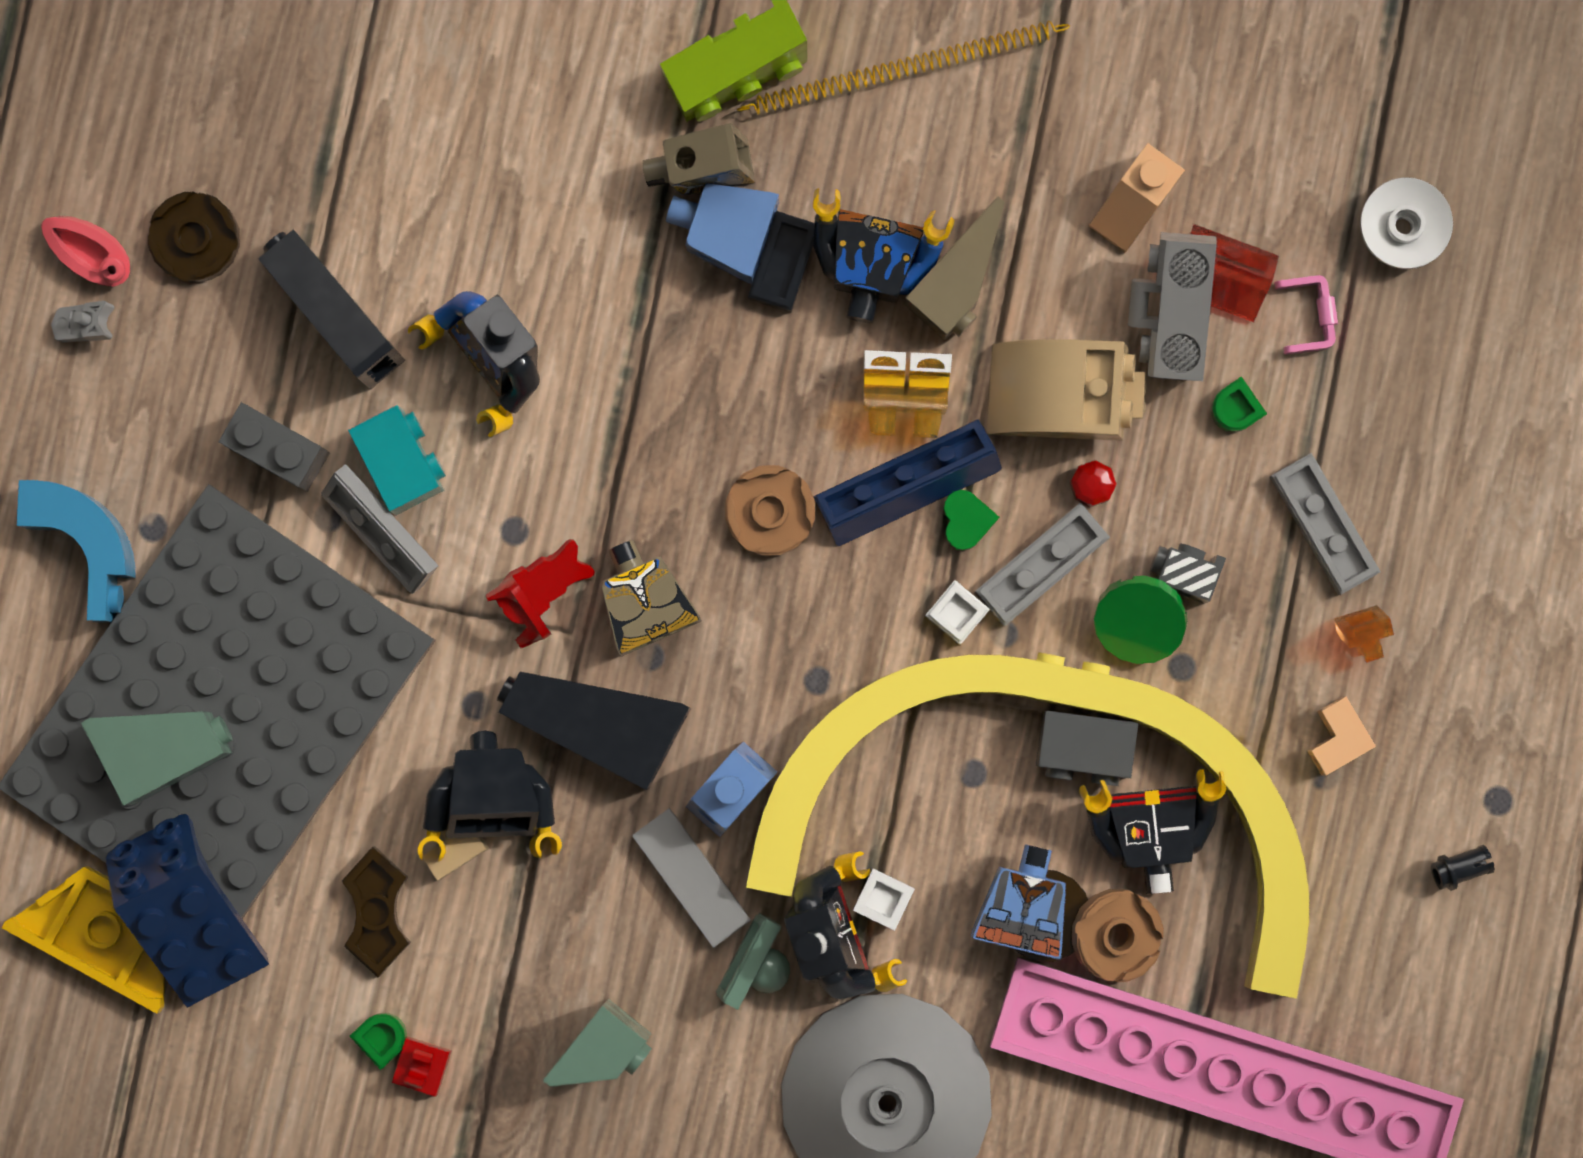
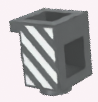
M1180 543L1178 550L1172 547L1167 549L1159 546L1153 558L1150 572L1157 574L1156 579L1164 581L1175 589L1179 595L1205 604L1211 601L1226 558L1216 555L1211 558L1210 562L1204 560L1206 552Z

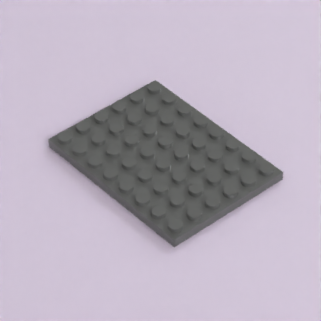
M208 484L121 608V613H118L0 781V790L105 863L107 854L121 842L135 839L154 829L160 822L166 819L187 814L193 822L197 842L212 875L243 919L436 640ZM201 711L212 712L214 718L222 717L233 738L232 741L228 742L232 754L135 805L123 806L81 722L89 718Z

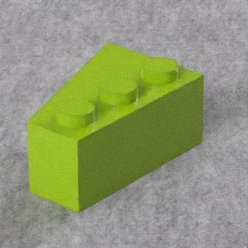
M771 0L774 7L752 19L749 18L747 13H744L733 20L736 27L714 38L711 35H707L660 63L662 75L686 122L695 117L698 122L705 121L722 110L720 105L734 98H737L739 102L750 99L762 91V84L776 77L779 81L788 80L803 70L802 64L807 62V39L787 0Z

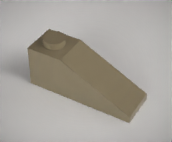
M999 196L905 299L904 305L944 341L952 333L960 337L977 318L972 311L976 307L1005 204Z

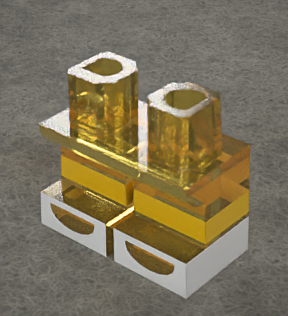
M865 350L864 411H868L870 434L895 436L896 412L914 413L913 437L937 438L942 415L946 414L948 408L952 354L911 352L909 357L908 395H904L906 352Z

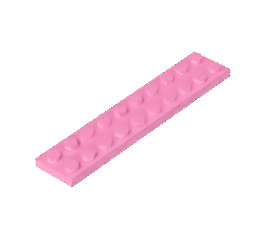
M1019 957L1016 959L990 1043L991 1048L1336 1158H1447L1464 1099Z

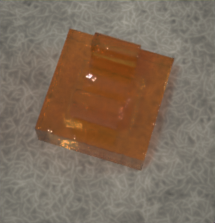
M1378 605L1333 618L1337 635L1349 648L1356 647L1358 655H1363L1366 663L1384 658L1379 639L1392 636L1394 632L1390 617Z

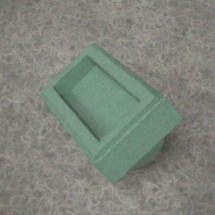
M761 913L756 914L716 990V995L723 1003L737 1010L750 986L761 993H774L783 988L790 976V963L786 956L779 950L771 948L781 926Z

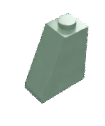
M212 712L89 718L81 722L123 806L135 805L232 754L228 742L233 740L230 730L222 717L214 718Z

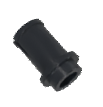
M1480 845L1475 849L1449 858L1446 855L1438 856L1437 862L1431 863V873L1439 889L1448 888L1452 891L1457 889L1458 884L1494 873L1495 867L1494 862H1486V859L1492 858L1488 848L1485 845Z

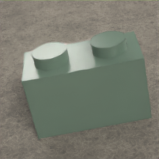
M608 999L543 1081L549 1086L617 1079L624 1070L632 1075L652 1049L646 1044L652 1033Z

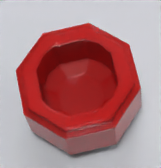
M1096 460L1079 465L1070 481L1075 500L1089 507L1108 502L1117 485L1112 469Z

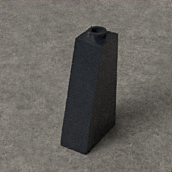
M294 229L287 235L285 232L275 235L263 247L265 253L258 258L259 261L354 375L368 388H374L406 361Z
M521 671L516 679L511 676L507 678L497 697V701L503 703L498 713L645 790L650 789L691 710L690 707L678 702Z

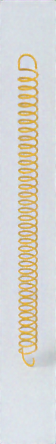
M1048 20L1046 23V28L1043 25V23L1040 22L1038 24V31L1036 27L1031 24L1030 34L1027 28L1023 26L1021 34L1017 29H1014L1013 37L1009 31H1006L1005 40L1000 33H998L996 39L997 43L994 37L990 35L988 38V44L985 38L981 37L980 46L975 39H973L972 49L969 43L966 41L964 42L963 50L958 43L956 44L955 53L952 47L948 46L947 56L942 48L939 49V58L934 50H932L930 53V59L927 53L923 52L922 62L919 56L915 54L914 65L910 57L907 56L906 68L903 61L900 58L897 61V68L893 61L889 62V71L886 65L882 62L881 74L878 67L876 65H873V77L870 70L867 67H865L864 69V77L859 69L856 70V80L852 72L849 71L848 83L846 81L845 76L841 73L839 76L840 86L838 84L836 77L833 75L831 77V86L828 80L824 77L823 89L819 81L815 80V92L812 88V85L809 82H807V95L801 84L798 85V96L794 87H790V99L786 90L782 88V101L777 91L774 90V104L771 100L770 95L766 92L765 105L761 96L757 95V108L755 104H748L737 108V110H748L750 109V106H754L757 115H759L760 99L764 111L768 113V96L773 110L776 111L775 94L779 100L781 107L784 109V93L787 97L790 106L792 107V90L795 94L798 104H801L800 87L803 91L806 101L809 103L808 85L810 86V89L813 93L815 100L818 99L817 84L821 90L823 97L826 98L825 81L829 87L831 95L834 96L833 78L836 82L839 92L842 94V77L844 79L848 91H851L850 75L854 81L856 89L859 90L858 72L862 78L864 86L867 88L866 69L870 75L873 85H876L875 68L878 72V75L882 83H884L883 66L888 74L889 80L892 81L891 63L895 69L897 77L900 79L901 76L899 61L901 62L905 74L908 77V59L911 63L915 75H917L916 57L919 60L922 71L925 73L924 54L929 62L931 70L933 71V53L937 59L939 67L942 68L941 51L944 54L948 66H950L949 48L952 51L956 64H958L959 62L957 46L959 47L962 53L964 61L967 62L966 44L970 50L973 60H975L974 42L976 43L979 53L983 58L982 39L985 42L989 55L991 56L992 52L990 38H992L997 49V52L1000 53V35L1005 46V49L1008 52L1007 33L1011 38L1014 49H1016L1017 47L1015 40V31L1019 35L1022 46L1025 47L1023 33L1024 29L1029 37L1031 45H1033L1032 27L1034 28L1037 34L1039 43H1041L1040 24L1044 29L1048 41L1050 40L1048 23L1051 24L1054 32H1061L1070 28V25H1056V28L1063 26L1068 27L1055 30L1052 22Z

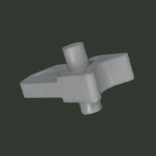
M97 301L59 308L51 324L54 338L63 343L112 339L113 336L107 328V320L115 308L114 305L106 301Z

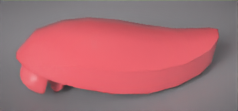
M69 216L50 217L43 221L41 226L42 232L49 247L58 259L73 273L92 283L109 287L120 285L128 279L130 274L129 257L116 238L103 228L88 221Z

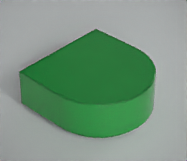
M1242 376L1223 388L1214 397L1211 404V415L1218 427L1228 432L1243 431L1267 415V412Z
M378 1013L368 1018L349 1037L382 1070L402 1051L405 1039L407 1038V1031L404 1023L397 1016L391 1013Z

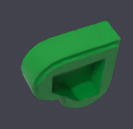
M967 490L954 491L947 497L944 503V514L949 521L945 533L947 542L956 550L966 551L972 549L1000 517Z

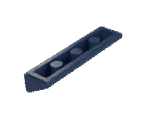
M978 419L815 495L814 499L836 545L842 546L949 496L954 491L966 488L1001 471L1002 467L997 451Z

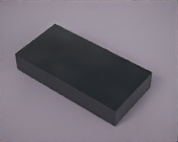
M776 211L748 299L792 313L813 249V222Z

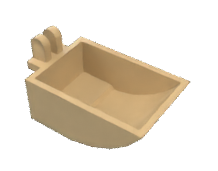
M1039 339L992 344L987 435L1123 441L1124 428H1131L1132 419H1143L1146 406L1144 401L1147 390L1145 383L1146 373L1135 372V355L1129 354L1127 345L1121 341Z

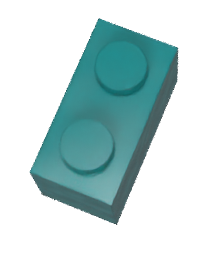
M396 405L348 430L389 512L398 515L445 491L439 480L446 477V474L434 452L426 455L419 441L420 438L425 436V433L413 411L405 414L404 410Z

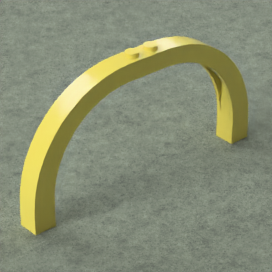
M1038 653L1037 660L1003 655H964L941 658L909 666L882 677L842 702L806 736L785 765L763 811L755 840L746 888L792 897L808 820L826 781L844 756L864 736L900 712L924 702L947 696L970 693H995L1108 714L1136 722L1155 730L1177 743L1194 756L1212 774L1216 781L1219 778V771H1223L1226 794L1236 809L1248 836L1257 879V915L1244 986L1251 990L1297 999L1309 928V888L1305 860L1297 831L1283 799L1270 777L1250 751L1217 721L1175 695L1147 684L1109 675V666L1083 662L1082 669L1064 666V657L1046 653Z

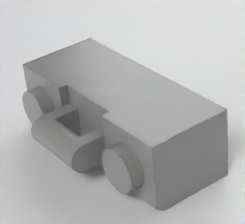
M1161 232L1160 245L1150 244L1148 272L1157 273L1156 280L1132 279L1128 326L1152 329L1151 336L1142 335L1139 362L1148 363L1147 376L1203 381L1217 246L1216 236ZM1149 292L1161 293L1159 317L1147 316Z

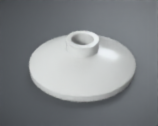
M1397 178L1382 184L1369 196L1362 209L1360 228L1365 245L1378 260L1394 268L1414 269L1429 264L1444 251L1451 238L1453 218L1447 200L1433 185L1416 178ZM1398 219L1407 220L1411 226L1410 233L1402 234L1398 232L1396 221Z

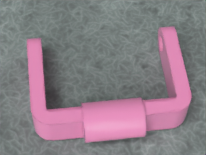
M1317 275L1274 282L1275 290L1317 285L1318 299H1316L1319 324L1320 327H1323L1324 341L1283 347L1285 355L1326 350L1335 343L1334 325L1338 324L1335 298L1330 297L1328 282L1323 276Z

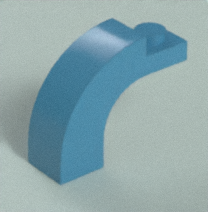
M19 480L17 526L28 530L63 531L78 542L88 562L87 620L97 623H112L116 613H121L124 603L123 587L117 585L118 577L136 578L133 550L120 522L103 504L83 492L49 481Z

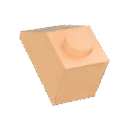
M1147 143L1092 220L1089 227L1126 253L1179 181L1185 169Z

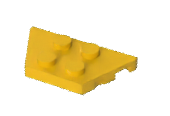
M89 866L83 867L54 890L48 891L35 900L36 902L4 922L2 929L152 1012L158 1014L162 1011L165 997V977L114 910L109 877Z

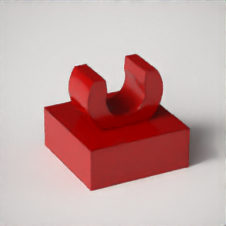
M407 1037L392 1083L436 1097L439 1093L452 1050Z

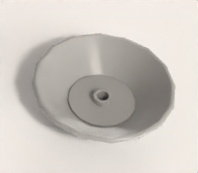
M904 994L862 995L823 1013L795 1044L781 1083L783 1126L798 1158H975L979 1153L992 1116L990 1073L972 1035L941 1007ZM884 1095H891L896 1099V1106L891 1111H883L878 1106L879 1099Z

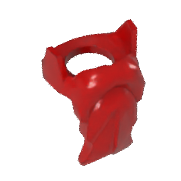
M574 539L565 541L556 552L548 557H540L526 568L521 566L509 572L498 587L485 595L488 601L496 600L503 613L512 622L527 626L515 639L521 649L552 635L540 617L551 607L550 602L565 594L567 587L571 584L591 578L595 574L591 565L577 560L578 545Z

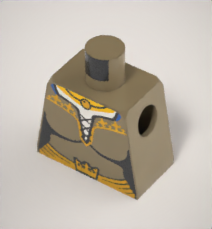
M732 123L666 139L663 141L665 156L643 160V172L648 187L670 183L671 187L682 195L703 192L705 184L735 187L756 183L748 138ZM695 160L694 165L689 168L690 163Z
M629 540L608 550L618 575L602 581L601 585L616 647L621 656L702 622L698 612L661 557L643 563L634 540Z

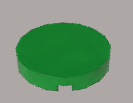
M1145 575L1133 576L1132 579L1122 582L1120 579L1110 584L1100 595L1094 615L1096 635L1104 648L1117 658L1135 664L1155 663L1169 657L1181 645L1188 622L1187 613H1185V608L1182 605V599L1178 592L1164 581Z

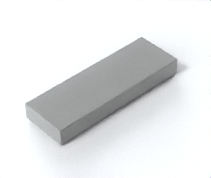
M1312 453L1270 476L1338 596L1381 572Z
M347 465L338 469L323 489L321 496L413 595L425 585L437 569V563Z
M1079 503L979 587L975 593L1001 624L1006 626L1106 542L1110 536L1082 503Z
M670 808L632 835L713 948L751 921L750 917Z

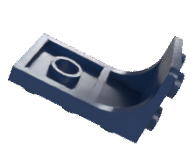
M187 814L166 819L160 822L154 829L135 839L121 842L107 854L105 859L114 910L187 1008L269 965L267 953L212 875L197 842L193 822Z

